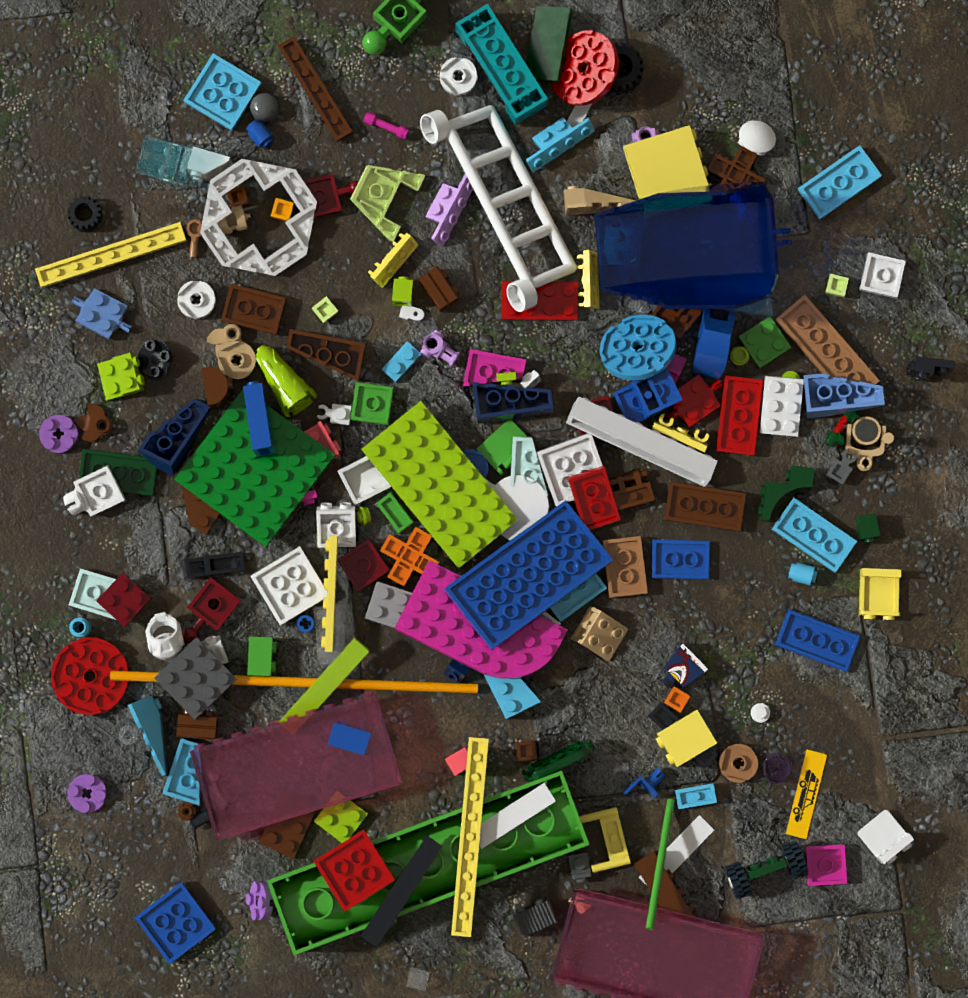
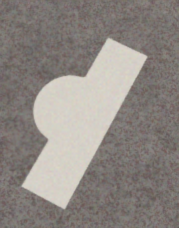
M515 475L514 487L510 486L511 476L502 479L496 485L486 480L518 519L501 533L508 540H512L548 513L549 503L547 495L536 481L529 484L523 480L522 475ZM524 476L527 481H533V479Z

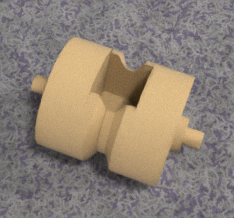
M242 205L231 207L232 213L217 222L224 235L232 233L234 229L237 231L248 229L246 220L251 216L244 213Z

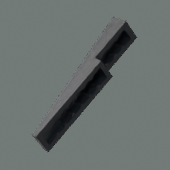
M426 835L360 937L375 947L379 945L443 847L441 844Z

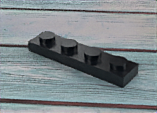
M661 702L647 716L662 730L680 720ZM708 748L693 757V759L705 769L718 754L713 749Z

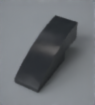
M243 552L181 560L184 579L245 571Z

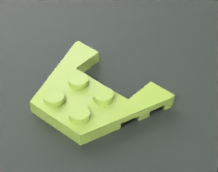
M367 165L350 200L389 241L394 242L401 226L384 217L400 183L418 191L425 175Z

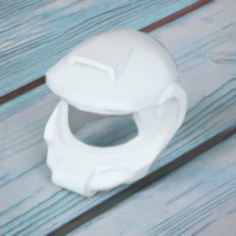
M166 612L157 613L151 618L145 631L149 652L158 659L171 660L181 653L185 645L181 625L170 614H166ZM161 626H170L175 630L174 633H163L156 638L153 637L154 631Z

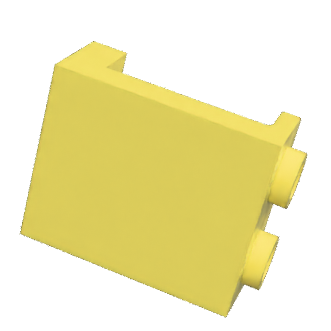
M860 569L859 615H863L864 619H876V616H883V620H895V617L900 616L899 578H901V570Z
M698 710L691 712L689 715L656 733L658 745L661 749H666L668 753L665 755L670 765L675 764L676 767L717 744Z

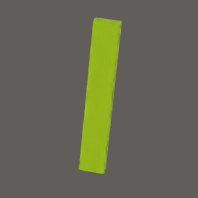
M354 638L280 719L279 724L294 735L368 654L369 649L358 639Z

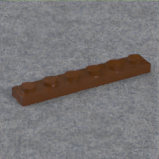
M293 36L278 45L279 50L335 141L338 142L352 134L353 131L295 37Z

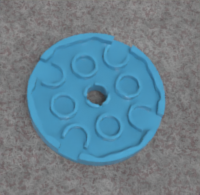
M634 315L624 318L620 324L615 327L611 326L604 334L600 343L602 362L612 375L621 379L645 380L663 371L673 360L677 348L675 334L663 319L656 316ZM637 345H642V348L637 351L634 349Z

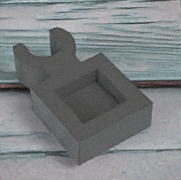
M849 449L844 450L842 461L836 458L826 474L842 485L853 469L849 464L857 458V454L851 459L847 458L846 454Z

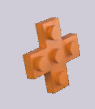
M417 527L414 528L407 543L389 534L380 552L395 559L396 562L387 577L405 586L413 570L422 574L429 560L439 565L440 562L423 553L432 536Z

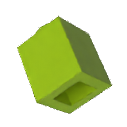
M408 277L394 279L392 305L411 306L413 280H410Z

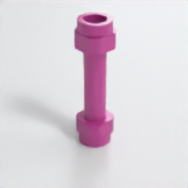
M367 112L363 120L364 123L370 126L374 124L395 133L396 137L405 140L409 133V129L402 125L398 127L381 120L374 113Z

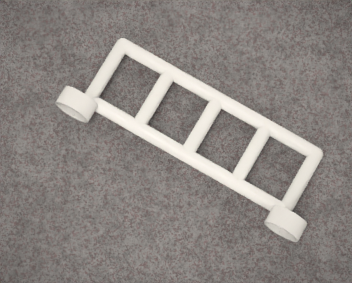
M489 105L448 120L446 115L440 110L422 115L420 127L423 136L431 144L448 139L520 278L507 286V297L511 306L518 312L536 306L538 297L535 288L574 273L577 270V265L495 107ZM488 118L502 147L471 159L456 130ZM508 157L522 186L491 198L476 169ZM528 196L543 225L511 238L497 208ZM549 236L563 265L532 277L517 248Z

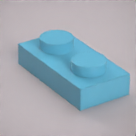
M407 341L382 368V371L396 383L421 356V353Z
M713 783L675 790L678 809L717 803Z

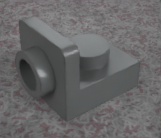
M588 853L568 855L572 879H576L577 882L588 881V877L592 876Z

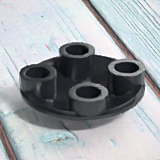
M148 340L139 349L137 355L140 362L139 369L144 375L158 378L168 372L172 364V353L167 344L160 340Z

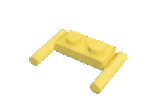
M617 807L579 816L581 823L600 819L610 859L607 862L591 865L593 873L631 864Z

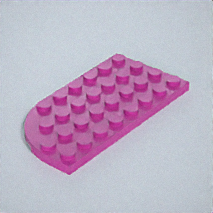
M430 560L394 630L482 674L499 679L525 677L544 667L557 652L568 630L542 616H538L491 651L444 591L448 585L461 576Z

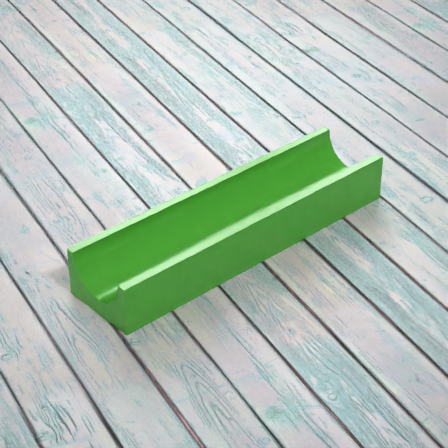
M562 770L483 799L481 823L545 783L556 801L481 849L479 846L475 887L589 845ZM463 807L372 840L395 881L345 912L314 862L267 880L293 955L365 929L426 835L443 847L398 916L454 896Z

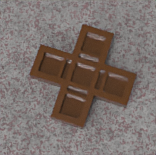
M740 146L733 161H730L715 153L707 168L709 173L722 179L714 197L731 205L730 195L740 188L757 197L766 179L749 170L758 154Z

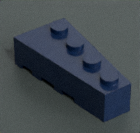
M472 382L478 424L553 414L552 394L549 389L520 388L510 385L500 386L490 383L480 384L479 382Z

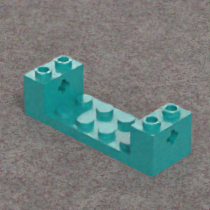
M488 4L455 23L456 33L465 47L469 46L504 101L505 110L515 126L547 107V96Z

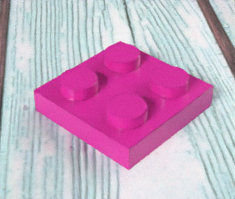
M844 844L805 846L806 866L809 872L807 874L808 886L847 884Z

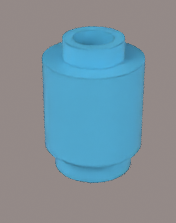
M798 562L797 564L792 563L788 578L794 582L810 585L811 582L815 583L817 571H814L815 567Z
M75 618L70 623V632L76 637L83 638L91 632V624L84 618ZM83 624L84 630L80 632L79 626Z

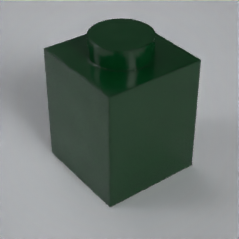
M876 513L854 518L858 540H864V543L876 541V537L880 536Z

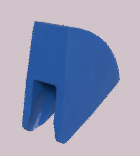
M704 306L692 373L693 375L718 380L723 374L727 363L735 312L731 311L728 321L711 318L709 307Z

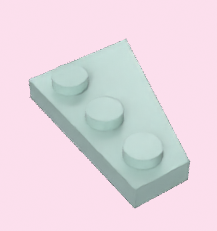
M513 436L510 486L514 487L515 475H522L526 483L531 484L535 481L539 483L548 496L532 437ZM524 476L533 479V481H527Z

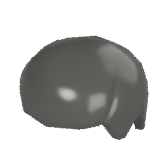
M261 93L251 100L250 110L255 120L267 124L277 119L280 108L273 95Z

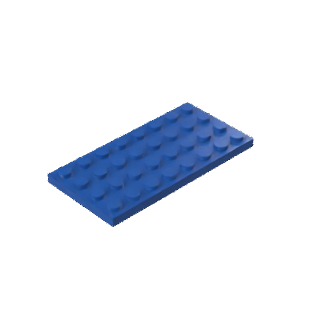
M565 500L448 585L444 591L492 651L609 565L613 559Z

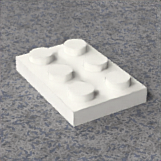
M765 376L759 433L798 437L804 379Z

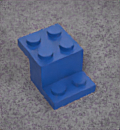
M667 367L653 377L645 380H633L630 385L612 393L622 415L626 419L639 423L662 413L666 408L683 400Z

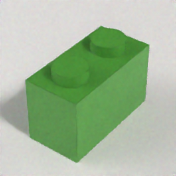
M249 637L248 676H272V673H276V661H273V653H277V642H274L273 637Z

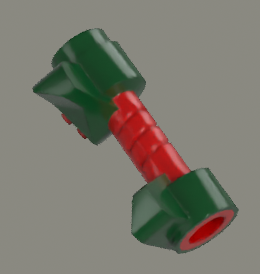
M856 411L842 413V418L834 431L828 433L824 443L832 448L837 444L843 445L844 435L841 432L847 423L852 424L861 415Z

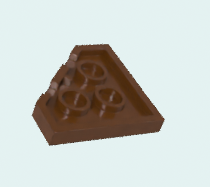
M188 456V458L186 459V461L184 462V464H183L182 467L180 468L179 472H180L181 469L184 467V465L188 462V460L191 458L190 456ZM182 486L190 525L207 535L220 513Z

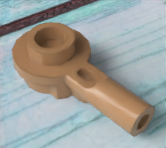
M197 219L189 221L186 225V232L191 237L189 257L197 258L198 238L202 236L200 234L202 222Z

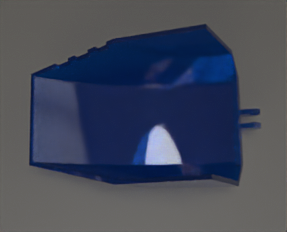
M763 181L717 184L666 191L594 214L601 291L619 296H628L633 300L646 301L648 304L660 305L665 309H737L772 297L779 277L777 246L792 245V240H777L776 234L791 233V228H776L774 198Z

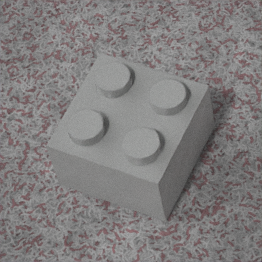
M376 582L365 619L395 628L412 593Z

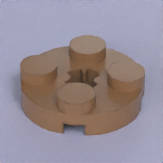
M734 744L728 746L721 753L719 767L721 773L728 780L742 783L755 775L758 769V759L749 746ZM742 758L741 762L744 761V765L736 769L733 761Z

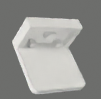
M883 810L858 831V836L882 864L886 862L887 864L892 863L897 858L896 854L901 850L905 852L912 846L911 842L914 840L909 833L904 831L888 810Z

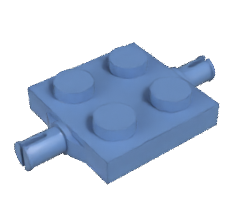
M94 288L89 298L85 301L76 296L72 299V303L81 307V311L75 320L76 323L110 340L118 328L127 333L132 329V325L123 322V316L128 306Z

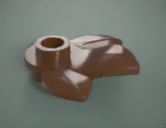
M88 404V414L76 418L75 422L80 429L85 431L82 440L93 442L101 435L109 434L112 431L113 424L108 417H105V412L100 406ZM102 423H106L107 427L105 429L100 428Z

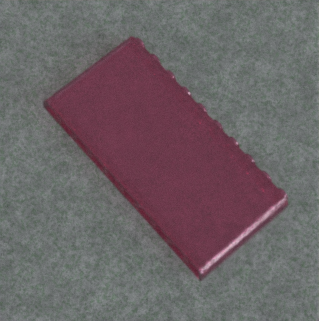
M372 691L361 694V699L354 700L351 697L342 700L343 704L335 706V703L325 705L322 711L317 712L316 709L306 711V715L299 718L298 714L289 716L287 721L283 723L277 720L268 723L269 727L261 729V726L249 729L250 733L244 735L242 731L231 734V739L224 740L221 737L212 740L213 744L205 746V743L195 745L194 750L190 751L216 841L404 784L377 694L373 695ZM334 722L371 733L365 755L327 744Z
M573 889L551 976V981H554L555 984L561 986L567 984L577 990L587 989L597 995H611L612 998H749L764 944L763 935L657 908L654 929L647 930L646 923L649 905L585 889Z

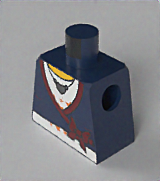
M681 643L663 669L668 675L661 683L668 690L676 683L683 688L705 673L708 668L684 643Z

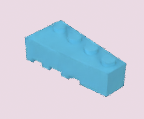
M484 674L505 719L541 702L521 678L499 679Z

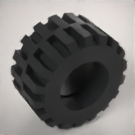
M615 43L619 60L626 62L630 66L631 72L626 77H616L609 89V93L617 92V95H621V92L627 94L629 90L633 91L641 81L644 70L643 59L639 56L638 50H633V46L626 47L625 43L619 46L618 43Z

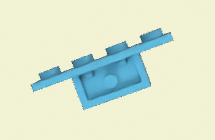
M562 117L534 136L532 139L540 150L526 159L530 170L534 173L592 134L595 130L591 120L587 118L572 128L565 118Z

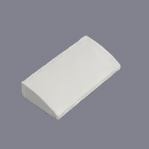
M367 456L337 470L354 505L391 487Z

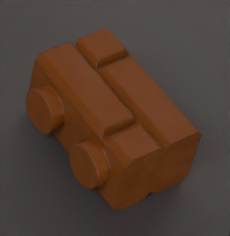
M436 266L418 279L439 312H442L459 300L457 295L460 293L454 284L450 285L447 281L449 276L444 269L440 270Z
M183 710V714H178L176 737L217 740L218 716H214V712H203L202 715L194 720Z

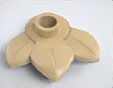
M229 324L224 329H215L207 337L208 343L216 345L215 352L217 358L220 350L226 343L242 341L241 329L235 324ZM230 330L235 331L234 337L228 335Z

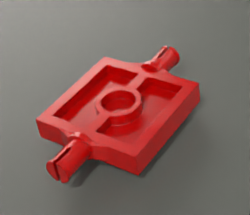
M697 375L678 388L683 400L673 405L674 411L666 415V419L671 416L675 419L679 416L690 428L721 406L715 398L714 392L723 387L722 383L719 384L720 381L717 380L709 386L700 375Z

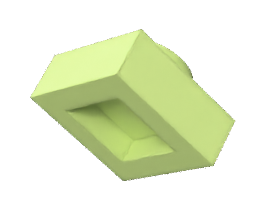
M830 274L825 293L844 298L849 278Z
M327 296L312 307V310L323 324L338 313V310Z

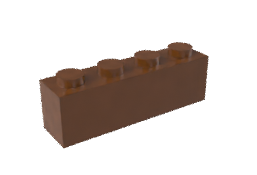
M654 851L633 863L651 893L658 853L655 854ZM663 869L658 904L676 931L694 920L693 914L696 912L690 902L688 904L685 903L683 899L685 894L681 887H676L672 882L675 878L671 871Z

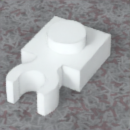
M332 404V409H328L325 405H319L318 408L324 409L326 412L323 416L317 415L318 419L325 420L330 418L331 424L349 426L352 406Z

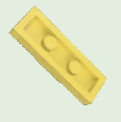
M408 233L405 235L399 234L401 240L398 243L393 242L395 247L386 255L381 264L375 263L377 269L374 272L368 271L371 275L370 277L381 288L388 283L419 245Z
M584 250L583 255L577 256L578 259H583L584 262L582 265L577 266L578 269L583 270L582 284L584 292L578 293V296L584 297V302L578 303V306L593 310L600 309L598 252Z
M664 413L660 415L659 422L655 420L652 427L653 430L705 452L708 446L705 442L709 438V433H706L704 438H699L698 433L700 429H697L694 437L688 434V430L678 426L677 429L670 427L674 422L673 417H671L670 422H664Z

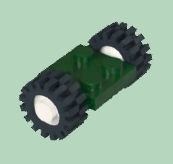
M797 841L781 846L784 858H779V856L775 855L767 858L766 863L756 862L748 865L747 870L743 869L740 862L725 866L728 881L735 898L738 900L752 895L748 882L751 879L784 867L789 868L793 879L807 875L809 873Z

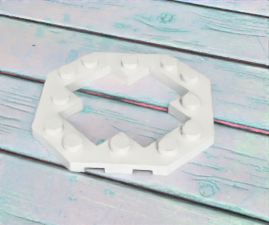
M241 159L210 180L200 234L222 266L276 276L307 255L317 201L296 169ZM252 175L263 191L280 181L300 210L298 214L285 222L295 239L263 259L254 244L237 254L217 225V222L232 213L222 196Z

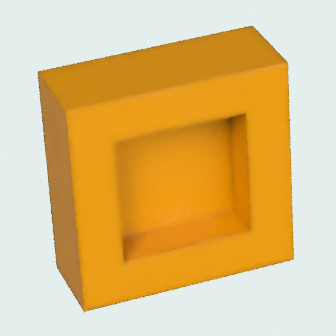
M276 198L271 217L288 221L291 218L295 204Z

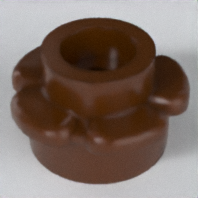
M190 802L180 804L178 807V817L181 820L190 821L189 819L193 818L197 813L196 807Z

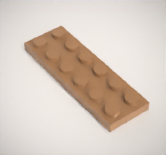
M806 295L802 296L776 318V322L821 373L832 377H842L851 381H861L875 385L880 381Z

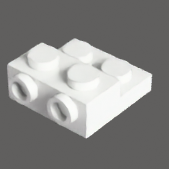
M325 502L321 503V506H317V547H325L326 540H329L330 535L338 536V547H356V506H351L350 502H342L340 506H332V503Z

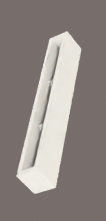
M577 398L566 421L567 424L703 487L711 480L717 464V460L713 459L710 455L702 454L693 447L680 444L673 438H667L658 431L650 430L639 422L626 419L625 416L611 412L604 406H598L587 398Z

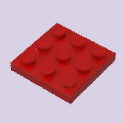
M365 830L360 831L313 861L344 912L395 881V878Z

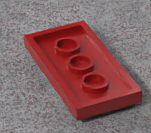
M502 281L501 320H578V282H550L535 288L538 297L536 306L518 312L511 306L507 297V286L514 281Z
M725 375L716 452L754 456L763 380Z

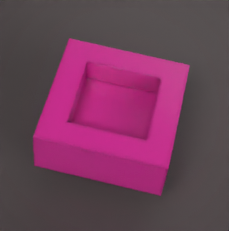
M316 490L308 491L301 501L304 506L315 503L314 500L318 499Z

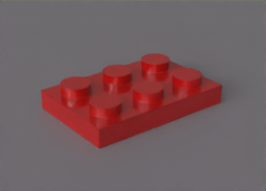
M604 465L567 477L578 515L589 530L621 520Z

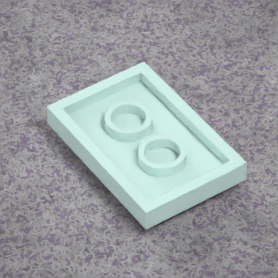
M80 569L69 606L115 619L96 601L116 579Z

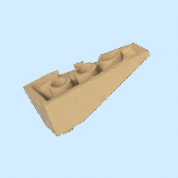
M569 186L564 190L566 216L641 210L642 202L579 188V186Z

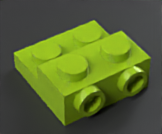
M123 354L97 364L107 401L144 391L143 385H145V381L139 372L140 362L135 354Z

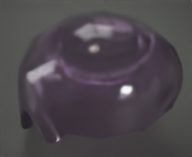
M780 752L768 755L763 762V774L769 782L774 784L784 783L792 772L791 761L785 754Z

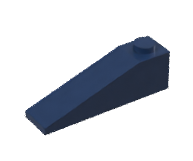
M194 398L180 409L172 419L166 420L155 432L152 431L146 437L138 452L157 469L174 477L184 462L211 408Z

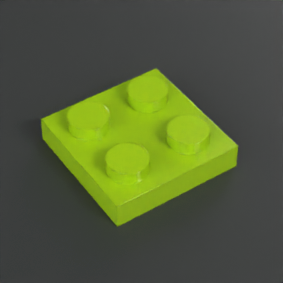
M337 790L314 822L343 843L353 835L368 813Z

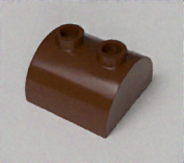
M202 367L208 406L212 410L219 409L229 401L231 392L235 391L234 382L231 377L226 378L217 368Z

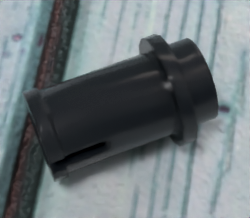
M205 808L204 812L189 820L192 827L196 830L208 822L212 823L216 817L211 808Z

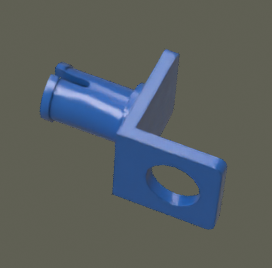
M656 768L647 779H644L642 776L638 777L623 794H627L639 783L652 798H656L659 794L655 791L654 787L666 776L662 773L656 777L661 772L660 769Z

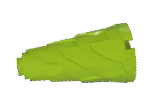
M266 345L260 346L256 350V361L265 374L275 399L282 409V413L285 417H290L289 412H292L293 415L300 413L313 403L311 397L313 396L316 399L317 394L312 387L310 388L284 362L274 348L272 349Z

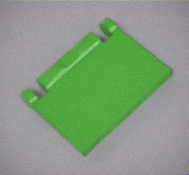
M507 420L476 449L500 475L504 473L499 468L501 464L506 469L511 467L513 436L527 437L512 420Z

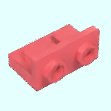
M319 421L317 422L318 424L304 431L336 455L335 458L340 456L338 451L341 448L336 440L332 441L329 437L331 431L326 423L323 425Z

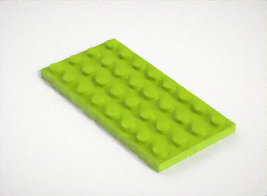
M421 401L361 449L458 569L518 520Z

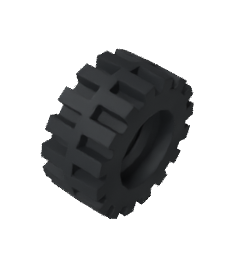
M79 196V199H73L74 202H70V207L67 208V217L71 225L80 232L94 231V228L97 229L103 217L102 209L98 202L89 196ZM82 207L92 209L93 215L87 221H81L77 217V213Z

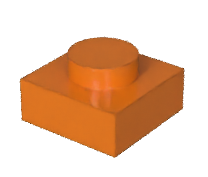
M673 686L664 703L681 713L690 696Z

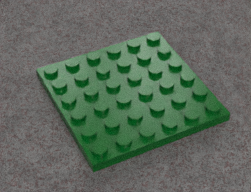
M242 389L174 480L267 548L336 455L268 406L276 453L257 457L252 450L244 391Z

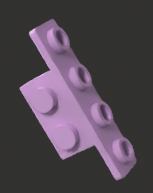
M466 174L458 188L443 183L426 214L429 220L439 223L431 238L439 246L443 247L448 240L450 232L457 223L460 213L466 206L471 192L474 190Z

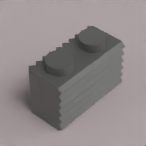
M541 898L534 901V906L526 908L525 905L515 910L516 914H513V917L522 937L558 922L549 900Z

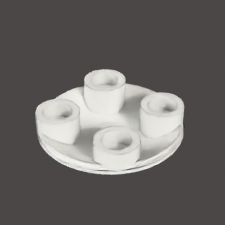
M753 120L744 123L740 128L739 144L742 147L758 155H765L766 152L774 147L776 136L772 128L766 123Z

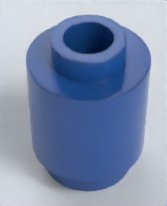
M255 120L247 126L248 135L259 148H267L273 143L272 139L274 136L263 122Z

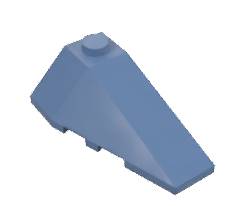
M823 373L804 375L807 418L826 417L885 406L883 386L861 381H851L842 377H832Z

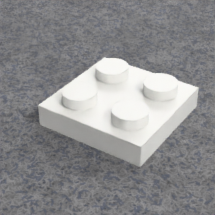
M868 252L859 290L897 299L906 261Z

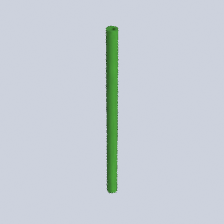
M667 799L646 923L647 930L654 929L675 803L674 799Z

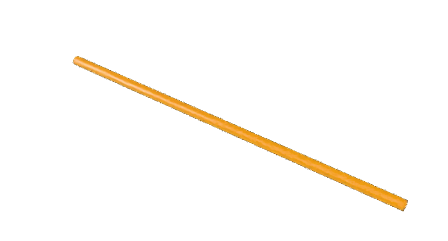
M110 671V680L157 682L155 677L160 672ZM234 675L237 680L232 685L310 687L317 678ZM344 679L337 687V689L478 694V684Z

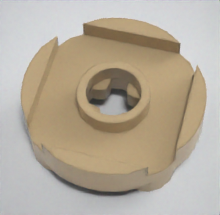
M243 341L226 343L218 354V366L222 373L234 379L245 378L251 374L255 367V353L251 346ZM233 355L242 357L240 365L231 362L234 359Z

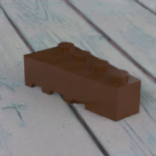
M289 330L286 348L354 380L360 381L366 349L365 343L298 330Z

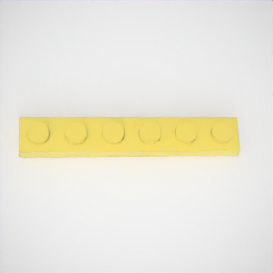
M330 535L325 545V551H329V559H325V570L328 571V578H324V590H327V598H323V609H326V617L322 618V628L326 629L325 636H322L321 648H325V652H333L335 627L338 536Z

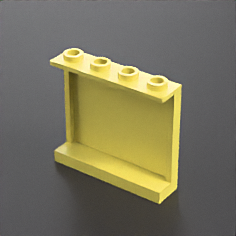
M690 125L624 145L623 147L639 201L642 202L645 220L712 199L714 194L711 183L708 184L707 182L708 171L705 165L702 166L700 160L703 158L700 147H696L695 140H697L695 130L691 129Z

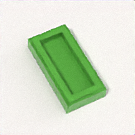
M392 492L376 503L398 534L414 523Z

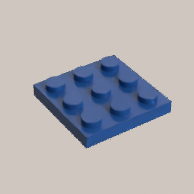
M183 882L179 883L135 917L169 965L217 929Z

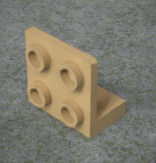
M590 606L571 639L603 659L610 661L628 628L604 612Z

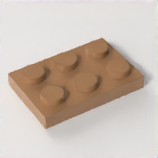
M641 536L602 540L604 549L613 559L605 567L609 598L647 594Z

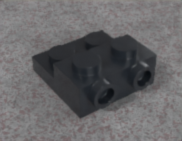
M916 356L910 361V364H907L906 375L914 377L916 381H925V379L932 375L945 376V374L954 369L955 361Z

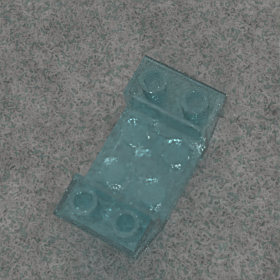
M146 136L141 146L142 151L137 161L136 173L183 185L192 148Z

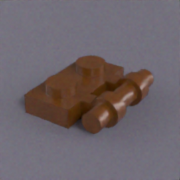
M646 469L642 471L635 470L631 474L624 476L622 474L616 475V478L609 479L611 487L619 486V490L613 492L618 511L655 501L650 482L642 484L641 478L648 477ZM635 480L636 486L625 488L624 483Z

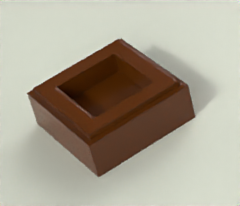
M245 185L235 187L227 192L230 207L250 205Z
M535 740L516 742L517 761L537 760Z

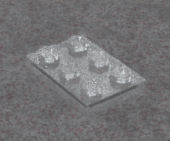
M352 603L335 605L333 652H325V648H321L322 636H325L326 629L322 628V618L326 617V609H323V606L313 607L319 665L331 664L355 638Z

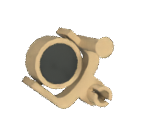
M861 417L853 424L846 425L845 449H849L847 453L850 455L857 454L856 467L860 471L869 470L872 467V458L883 454L885 444H890L894 441L893 434L886 433V426L880 427L878 421L872 417ZM852 437L858 445L867 446L875 443L880 437V446L873 450H861L852 447L850 439ZM863 460L867 462L866 467L862 465Z

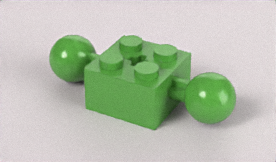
M385 0L373 12L374 20L382 27L378 31H370L365 34L362 40L364 50L371 55L382 53L386 48V38L390 34L402 44L427 17L426 10L419 5L422 0ZM403 13V17L399 18L396 14L401 15Z

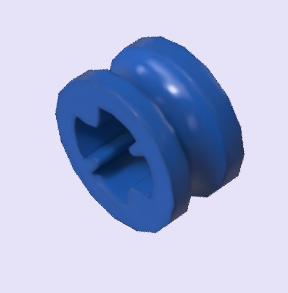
M308 615L301 616L297 621L298 629L304 633L312 631L315 625L312 617ZM305 618L311 622V626H308L309 629H305L304 626L300 625Z

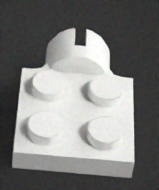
M109 465L74 481L75 490L63 497L65 506L74 501L76 503L67 509L70 514L76 515L87 511L90 517L125 500Z

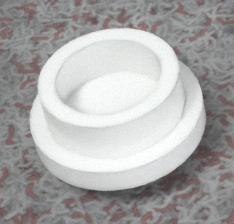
M758 703L752 707L751 717L754 721L762 723L768 720L770 709L767 705Z

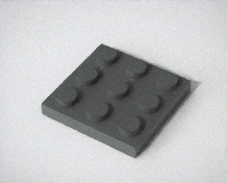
M197 637L155 677L157 682L194 720L237 680Z

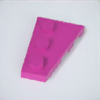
M470 349L463 386H470L472 382H479L480 384L499 382L497 381L496 374L505 372H516V379H522L526 359Z

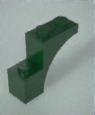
M792 465L789 470H786L785 481H788V484L766 482L764 486H761L760 497H763L762 505L758 507V516H761L760 521H770L774 506L785 494L798 489H811L813 487L815 468Z

